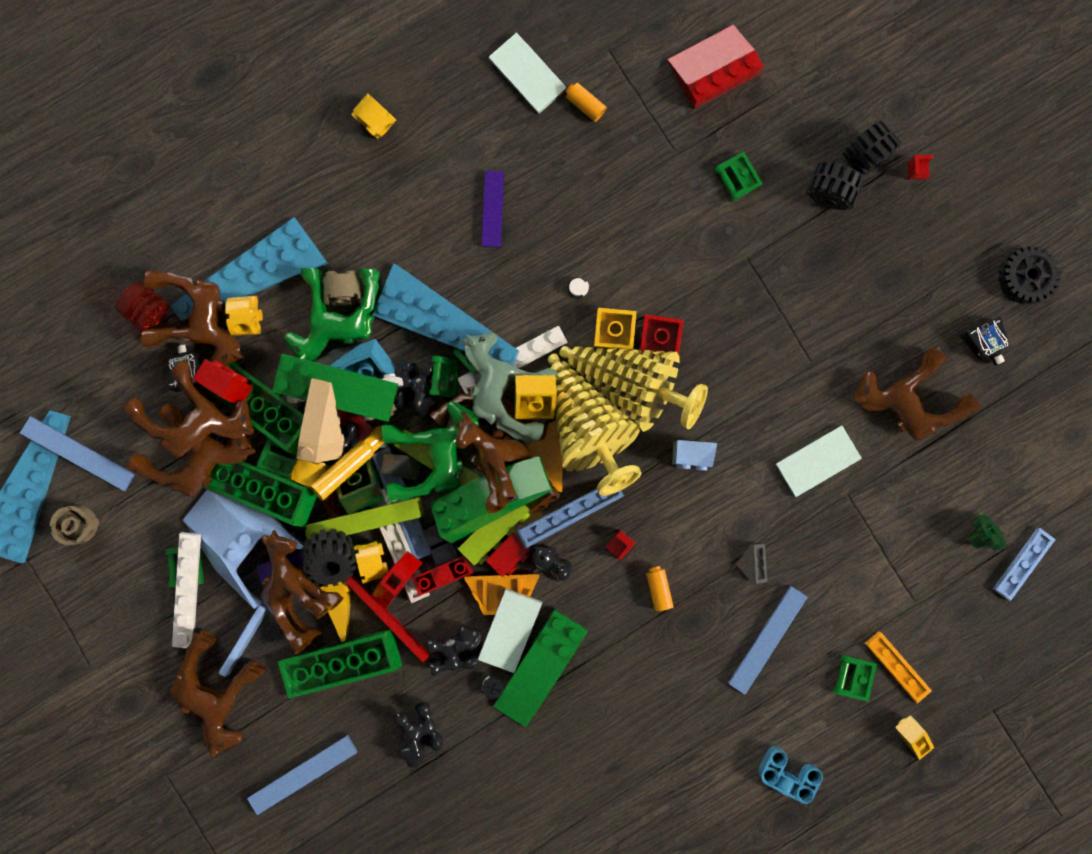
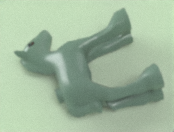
M494 332L478 336L467 335V339H461L462 344L465 346L464 350L467 359H469L480 374L478 385L473 386L470 397L474 398V414L487 420L490 424L495 422L498 429L507 432L514 439L521 440L527 445H530L533 440L538 441L543 433L544 424L538 422L523 424L515 421L507 414L501 402V397L507 389L509 382L515 383L516 376L555 375L556 377V370L547 368L537 373H530L520 370L505 361L494 359L488 354V351L497 342V334Z

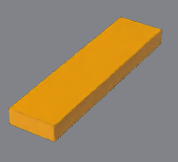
M880 631L864 643L915 703L918 704L932 691Z

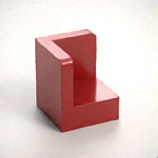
M914 155L907 162L908 180L929 179V162L933 160V155Z
M619 530L606 545V549L621 561L635 542Z

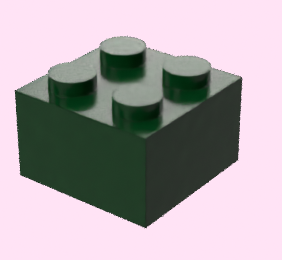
M367 460L337 488L339 500L348 515L384 500L378 474L370 460Z

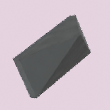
M384 454L380 473L418 481L421 462L407 455Z
M765 544L750 545L736 563L753 584L767 582Z

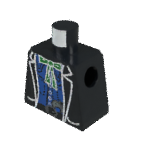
M1001 317L992 319L961 335L979 360L990 357L994 366L1005 361L1001 350L1009 347L1010 344Z
M188 345L178 346V356L168 360V389L175 393L182 392L177 382L172 378L170 371L177 363L184 359L190 366L192 385L195 388L202 387L203 385L193 380L203 363L201 356L196 353H190Z

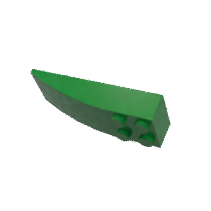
M281 354L272 392L307 401L312 378L330 382L333 386L337 404L335 406L336 409L389 422L398 383Z
M235 362L225 365L237 374L247 378V383L253 386L245 400L249 406L251 424L285 451L297 456L304 412L292 403L287 402L278 393L272 392L270 387ZM206 389L216 398H218L220 401L226 404L229 408L234 410L236 404L220 397L211 390Z
M537 456L506 467L517 496L515 500L507 503L505 508L497 513L488 514L485 503L489 497L490 490L485 476L473 480L431 502L430 506L440 537L453 543L551 492L552 488L541 458ZM496 474V477H497V480H498V483H499V487H500V481H499V478H498V476H497V474Z
M245 461L237 464L217 463L209 475L212 477V480L206 487L211 491L288 524L305 527L317 497L310 487Z
M554 608L493 707L526 728L587 634V628Z
M386 629L278 661L288 699L394 672L402 666L393 631Z

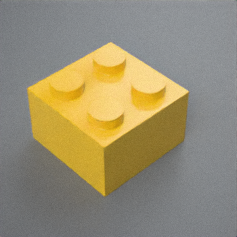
M598 308L594 348H606L607 350L615 348L618 351L620 349H629L632 351L637 311Z
M555 375L516 376L515 419H554L557 395Z

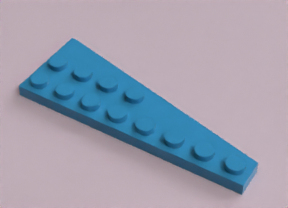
M294 217L209 277L205 282H214L218 285L220 298L226 304L228 298L252 295L287 279H293L301 274L300 268H318L328 263ZM186 294L170 306L179 319L184 322L189 320L194 303Z
M393 264L372 314L376 318L465 351V346L462 344L461 339H467V335L478 336L492 332L396 264ZM497 336V342L488 351V354L494 359L505 361L514 366L519 350Z
M49 410L43 423L65 435L71 416ZM33 440L29 443L0 491V557L19 563H25L59 456Z

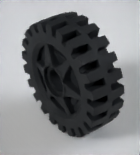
M1026 246L1008 255L1002 262L1003 266L999 269L1001 272L999 279L1002 280L1000 286L1005 288L1003 292L1008 293L1007 297L1010 299L1014 298L1015 302H1021V304H1033L1050 297L1056 291L1055 288L1059 287L1060 283L1058 281L1061 280V275H1058L1061 272V267L1057 268L1059 262L1058 260H1053L1055 256L1053 254L1049 255L1047 249L1042 250V247ZM1028 271L1032 274V279L1028 277Z

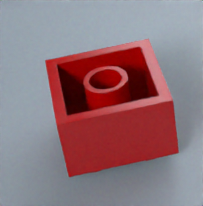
M645 314L639 350L642 351L641 354L644 353V350H652L654 352L665 351V353L672 351L677 352L679 355L684 320Z
M205 359L193 380L234 404L240 400L245 401L253 389V386L247 383V378L237 374L234 370L216 360L212 363Z
M514 531L486 561L501 577L505 574L509 577L517 568L515 564L519 560L524 562L529 557L531 547L525 549L517 533Z

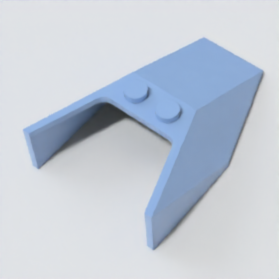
M210 490L205 491L183 519L191 533L201 534L200 547L214 569L253 609L262 605L263 601L245 587L236 571L263 535L270 537L272 531L276 530L278 536L294 540L297 543V549L301 550L305 546L303 539L276 518Z

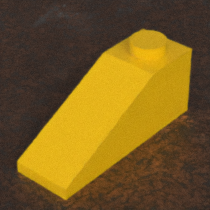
M339 582L338 586L333 587V584L328 587L320 588L326 592H337L344 597L335 609L328 611L343 642L349 638L351 597L349 591H351V587L346 582Z

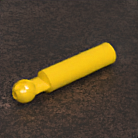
M382 426L375 427L368 437L363 441H359L310 485L311 490L321 500L327 498L369 460L380 446L385 444L382 438Z

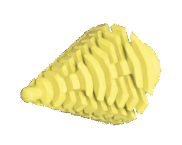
M563 346L560 349V356L568 358V363L573 368L577 367L576 370L582 376L587 374L585 379L589 383H593V386L599 392L601 391L607 399H610L615 407L620 406L622 413L635 422L643 432L654 425V423L649 422L650 419L659 418L663 409L656 407L657 403L666 405L667 402L684 408L681 416V425L685 429H690L695 424L703 409L708 393L706 385H697L689 397L672 391L675 383L667 381L669 376L677 378L678 368L672 366L674 361L679 363L677 352L670 351L665 353V351L654 352L652 350H644V353L641 354V350L630 351L629 349H620L618 351L615 348L608 350L606 348H597L595 353L594 347L583 349V347L577 346L573 350L567 346Z
M557 354L550 355L548 357V362L552 366L550 369L556 370L557 395L555 416L558 423L557 430L560 434L559 442L561 456L563 455V468L566 467V471L571 472L574 469L581 471L585 467L586 469L594 467L599 461L600 464H604L608 475L597 486L599 494L606 496L625 489L642 474L641 470L635 465L619 468L613 458V454L615 452L619 454L636 439L640 428L635 422L629 420L627 415L621 413L622 411L615 407L607 398L605 399L601 392H597L595 387L590 383H586L585 379L578 375V372L570 369L569 364L564 361L561 363Z

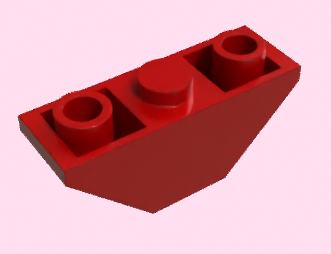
M407 551L379 583L371 597L387 609L423 562Z
M461 556L417 575L412 580L418 595L421 596L470 575L473 571L468 559L465 556Z

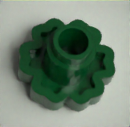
M984 514L978 515L973 519V525L976 529L968 537L973 547L980 549L988 546L994 551H1000L1006 547V540L1003 538L1004 534L990 517Z

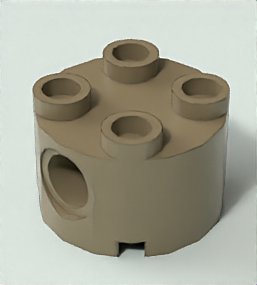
M335 271L326 272V277L323 278V301L325 304L329 305V302H332V306H353L355 301H358V303L362 302L361 280L357 276L356 271H346L345 274H337Z
M84 506L60 508L53 514L50 520L52 536L57 542L64 545L86 543L95 535L99 525V520L95 514Z

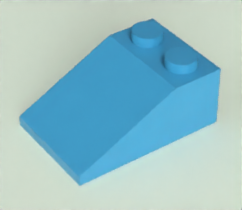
M376 339L358 345L330 365L383 379L384 375L394 374L396 367Z

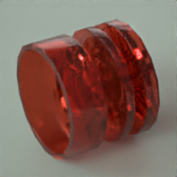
M141 280L130 285L120 295L116 302L115 310L125 319H130L131 324L136 326L140 332H143L144 329L155 327L164 318L170 305L160 294H155L154 289H147L144 281Z

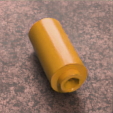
M572 83L566 90V98L594 122L599 120L604 114L607 107L579 83L575 85Z
M660 566L649 568L646 576L655 611L673 608L665 569H660Z

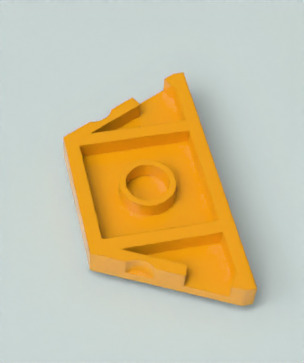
M555 420L549 423L544 440H533L527 446L533 457L539 456L541 458L548 479L559 492H562L563 455L561 456L560 434L557 430L558 423Z
M511 574L509 577L507 575L503 577L500 575L465 576V581L478 602L483 615H495L506 588L530 597L539 574Z

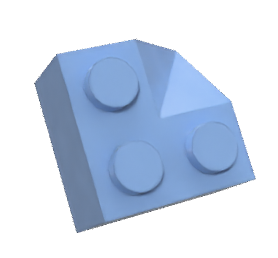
M674 441L672 464L677 465V469H690L691 466H696V470L707 471V467H713L717 443Z

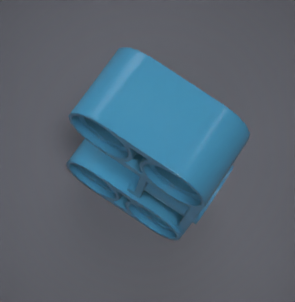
M771 746L758 768V775L763 783L803 804L810 803L822 782L823 775L814 764H806L802 767L798 777L784 770L788 761L786 753L779 746ZM781 753V758L774 761V754ZM771 770L772 776L764 778L765 772ZM816 771L815 776L809 779V772ZM806 788L807 793L804 796H799L800 790Z

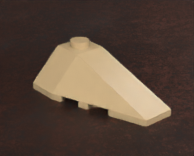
M311 379L298 442L297 458L317 463L342 457L344 436L341 434L340 418L337 416L335 407L337 404L333 386L330 382Z

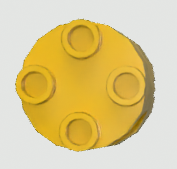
M368 93L351 114L364 126L367 124L365 128L378 139L396 121Z
M257 296L228 298L226 314H229V319H226L230 334L232 336L260 334L261 327L259 321L263 320V314L261 309L258 310Z
M297 458L289 479L310 487L331 466L322 462L315 463Z
M376 540L370 544L354 546L355 551L359 550V553L355 555L360 576H365L362 579V583L365 584L375 579L384 578L385 574L388 573L386 562L382 563L380 556L384 555L382 543L377 544Z

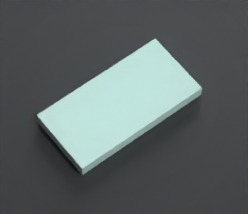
M517 32L489 56L492 64L538 114L567 90V87Z
M839 426L775 465L794 497H797L862 458L843 426Z
M506 588L478 660L514 673L541 608L542 601Z

